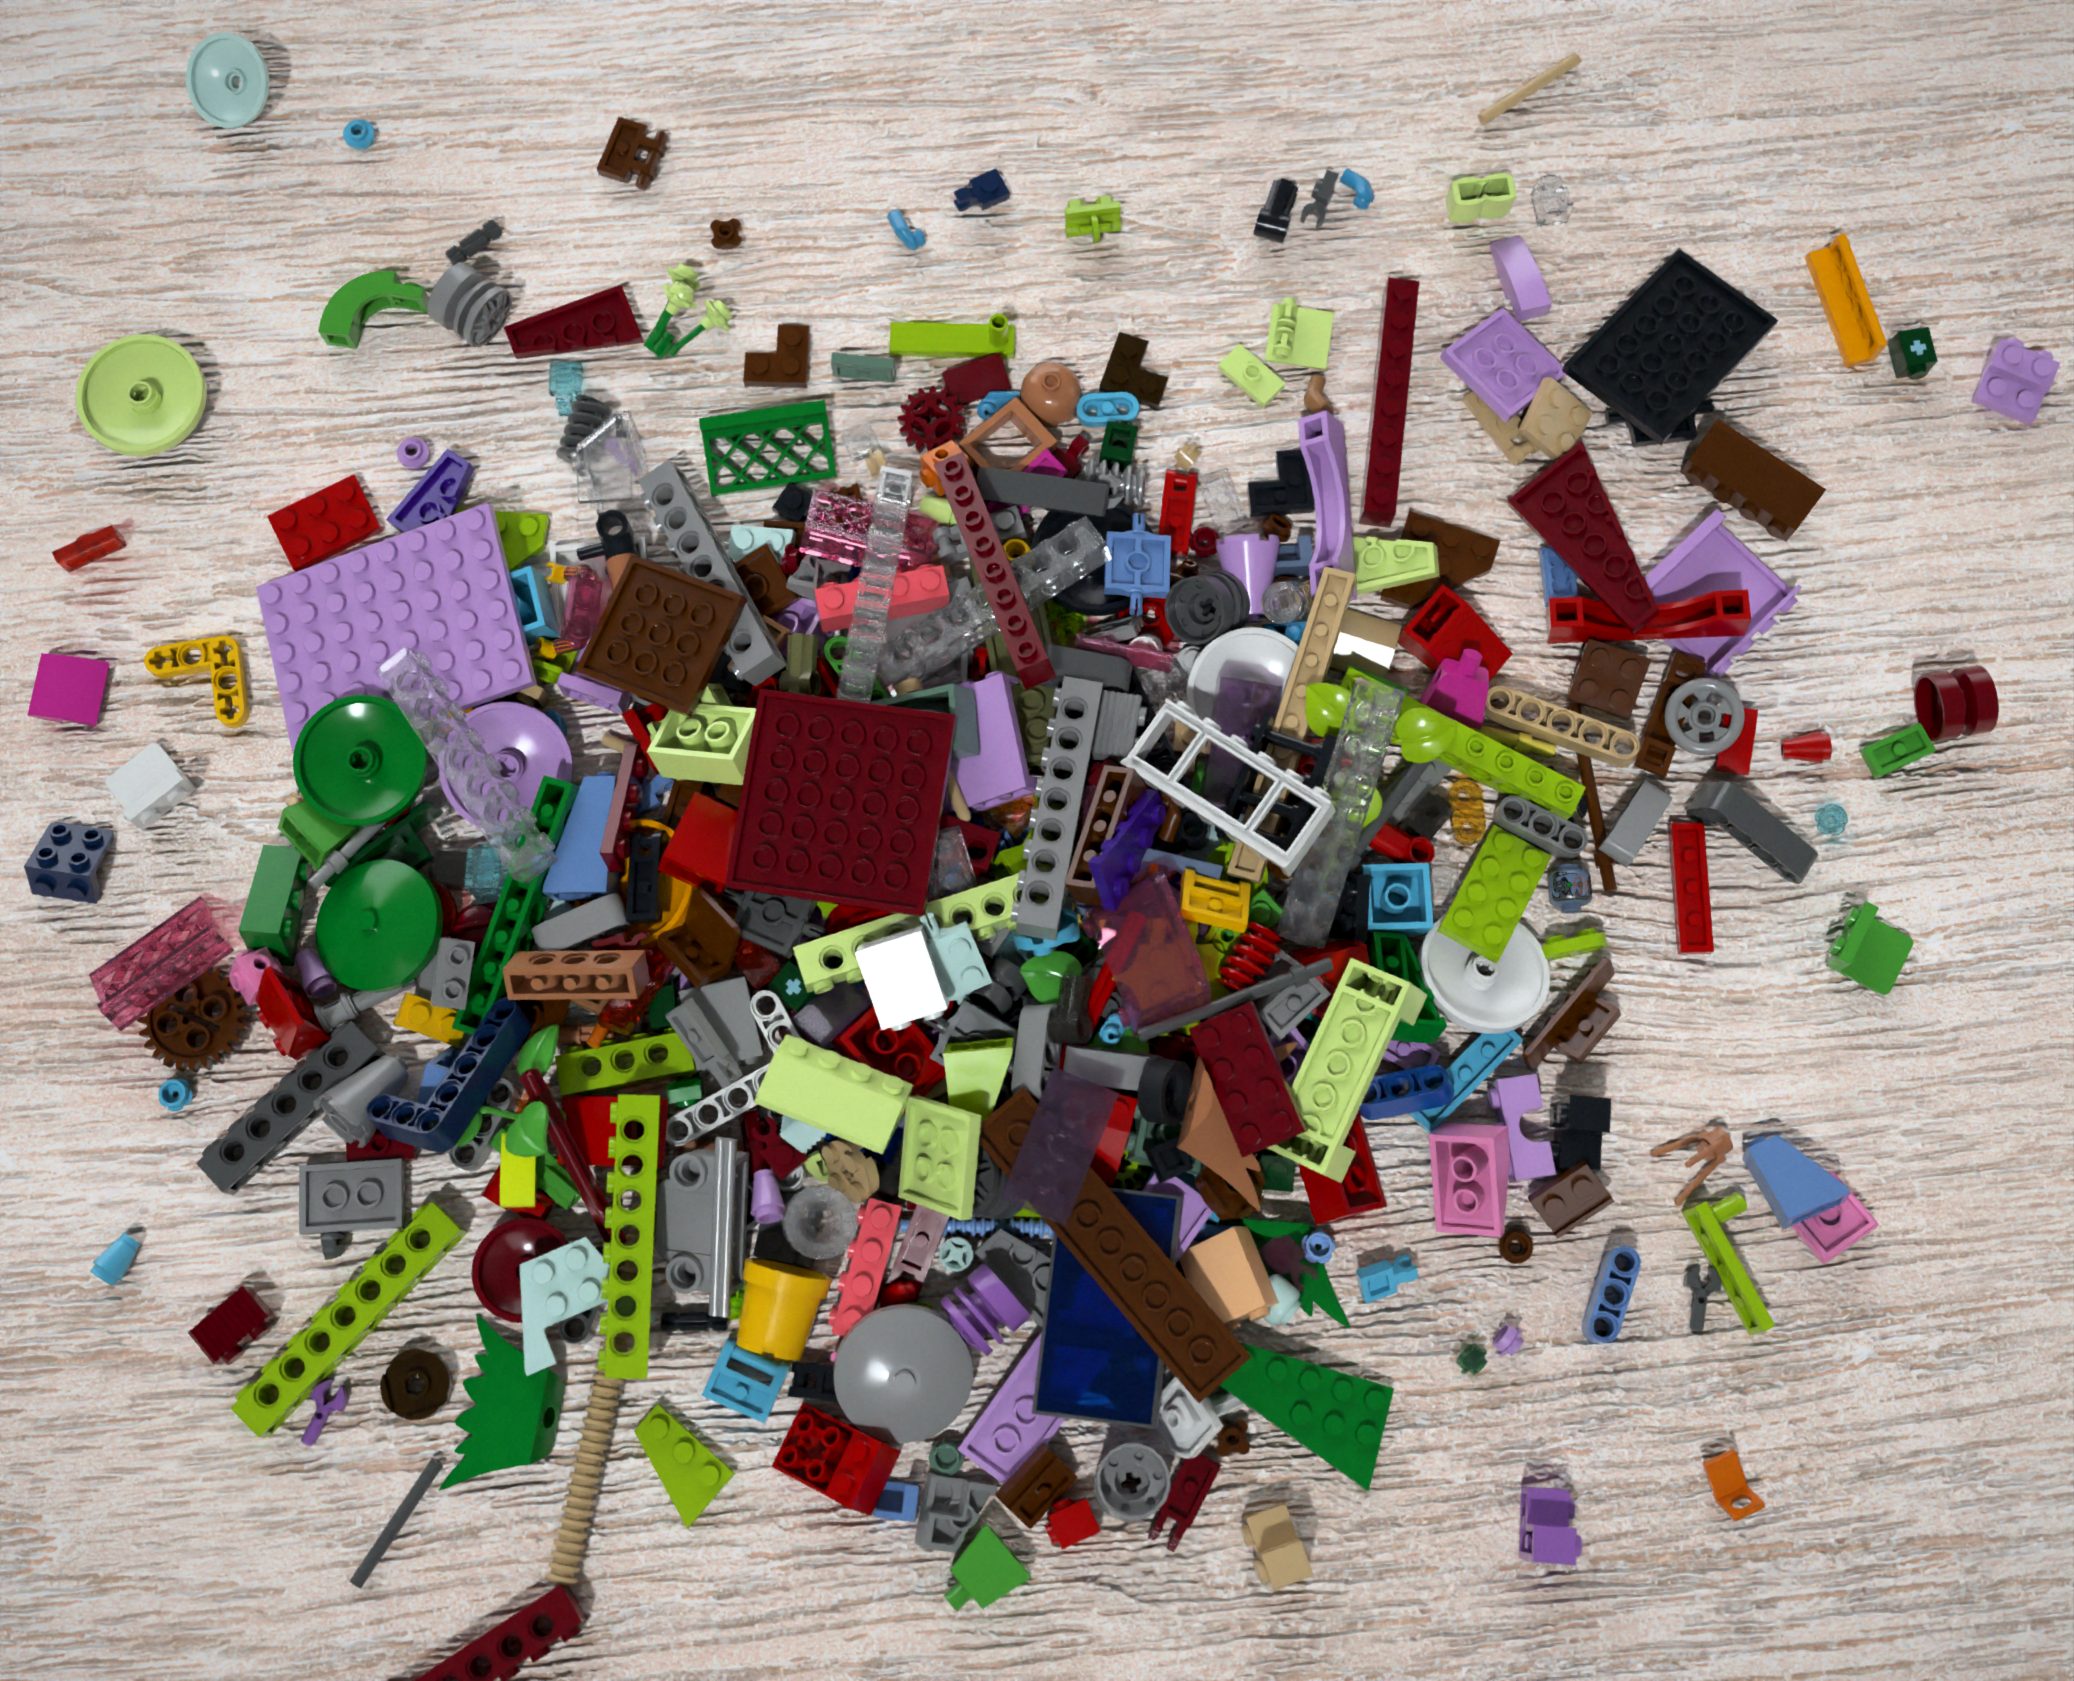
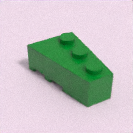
M263 845L238 930L247 949H254L256 951L267 947L270 954L277 957L282 966H294L295 963L294 957L297 951L307 880L312 875V864L296 847Z

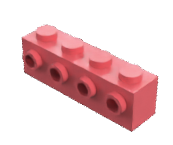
M924 564L913 571L892 570L881 577L861 576L849 583L829 582L821 585L820 588L814 589L815 604L822 633L949 609L950 594L943 565Z
M872 1198L868 1199L867 1205L861 1204L856 1224L861 1225L858 1238H851L847 1251V1258L852 1259L849 1271H842L837 1291L842 1292L839 1306H832L828 1319V1325L833 1326L832 1334L844 1337L857 1321L877 1309L904 1212L902 1206Z

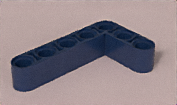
M508 997L497 1000L491 1006L426 1105L382 1094L376 1096L368 1103L365 1110L366 1117L388 1139L437 1153L449 1151L459 1141L532 1028L530 1017L516 1000H508Z

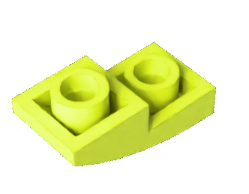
M502 1133L500 1208L536 1207L537 1156L520 1157L511 1154L505 1147L507 1133Z

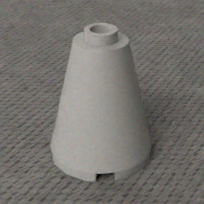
M383 1055L320 1094L313 1101L316 1111L320 1108L323 1109L326 1115L322 1120L335 1134L350 1144L357 1140L360 1142L358 1147L363 1148L370 1142L377 1130L365 1115L368 1103L376 1096L382 1094L397 1097L409 1078L407 1072L408 1065L397 1055L392 1057Z

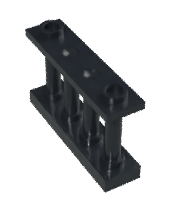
M1264 714L1262 722H1257L1251 736L1253 744L1250 751L1256 755L1260 751L1265 753L1267 745L1270 743L1313 757V761L1316 763L1312 773H1307L1306 775L1297 774L1304 779L1303 784L1313 790L1317 786L1327 792L1344 748L1341 739L1327 734L1324 743L1319 742L1316 745L1273 731L1274 721L1271 715ZM1246 763L1225 812L1237 821L1244 804L1257 808L1264 798L1262 795L1250 792L1256 774H1263ZM1275 765V767L1279 768V769L1282 770L1283 772H1285V771L1287 770V769H1285V768H1282V767H1279V766H1276V765ZM1301 799L1300 804L1295 803L1294 806L1276 801L1269 812L1289 818V822L1292 824L1288 834H1283L1281 837L1260 829H1256L1255 832L1287 852L1317 808ZM1215 826L1217 838L1222 845L1228 846L1231 839L1223 830Z

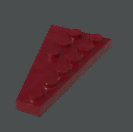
M1581 441L1508 499V505L1634 635L1659 615V609L1637 565L1635 556L1627 543L1606 492H1604L1597 477L1596 470L1587 455L1586 448Z

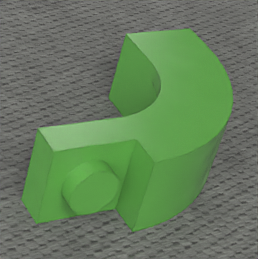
M377 271L364 274L343 285L331 297L323 311L318 332L327 345L357 349L362 328L373 314L387 308L428 312L429 297L424 287L416 283L406 282L402 284L395 271Z

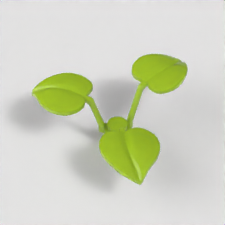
M1330 683L1308 684L1306 687L1305 713L1311 730L1323 738H1326L1327 734L1340 737L1347 727L1350 731H1357L1356 742L1362 750L1356 781L1348 777H1340L1332 783L1328 790V794L1332 796L1330 801L1336 810L1331 817V821L1342 833L1349 834L1366 827L1379 816L1382 809L1381 794L1374 785L1362 783L1368 754L1377 751L1382 746L1383 740L1393 744H1402L1401 752L1407 761L1426 763L1437 758L1450 745L1456 732V721L1432 709L1423 707L1412 708L1405 711L1399 717L1396 723V733L1399 738H1395L1389 735V732H1383L1381 725L1375 721H1365L1362 724L1357 723L1356 725L1352 724L1361 717L1363 708L1359 698L1350 690Z

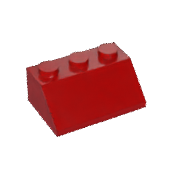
M1359 1110L1343 1143V1146L1356 1153L1342 1183L1299 1164L1300 1176L1306 1188L1310 1210L1316 1225L1387 1207Z

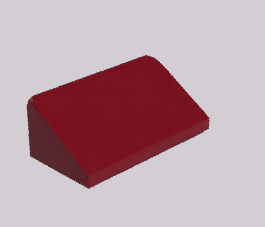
M1000 353L944 371L941 374L943 386L949 393L948 398L956 395L959 400L958 405L964 406L981 400L990 391H1007L1011 389Z

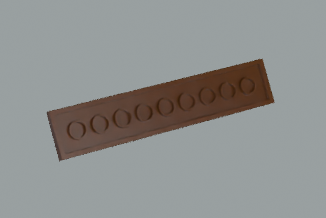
M1024 1087L981 1123L979 1144L1198 1404L1251 1358L1246 1349Z

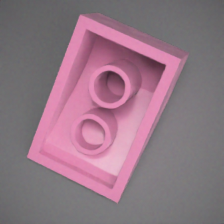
M1443 1122L1429 1133L1436 1232L1502 1237L1504 1234L1510 1166L1508 1126Z

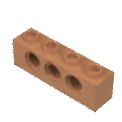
M645 950L516 952L502 969L508 1000L638 999L650 981Z

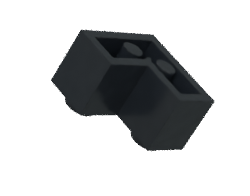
M1570 1094L1558 1101L1555 1107L1551 1108L1549 1122L1550 1127L1554 1128V1141H1550L1555 1170L1567 1171L1584 1159L1594 1173L1601 1170L1602 1136L1610 1133L1611 1098Z

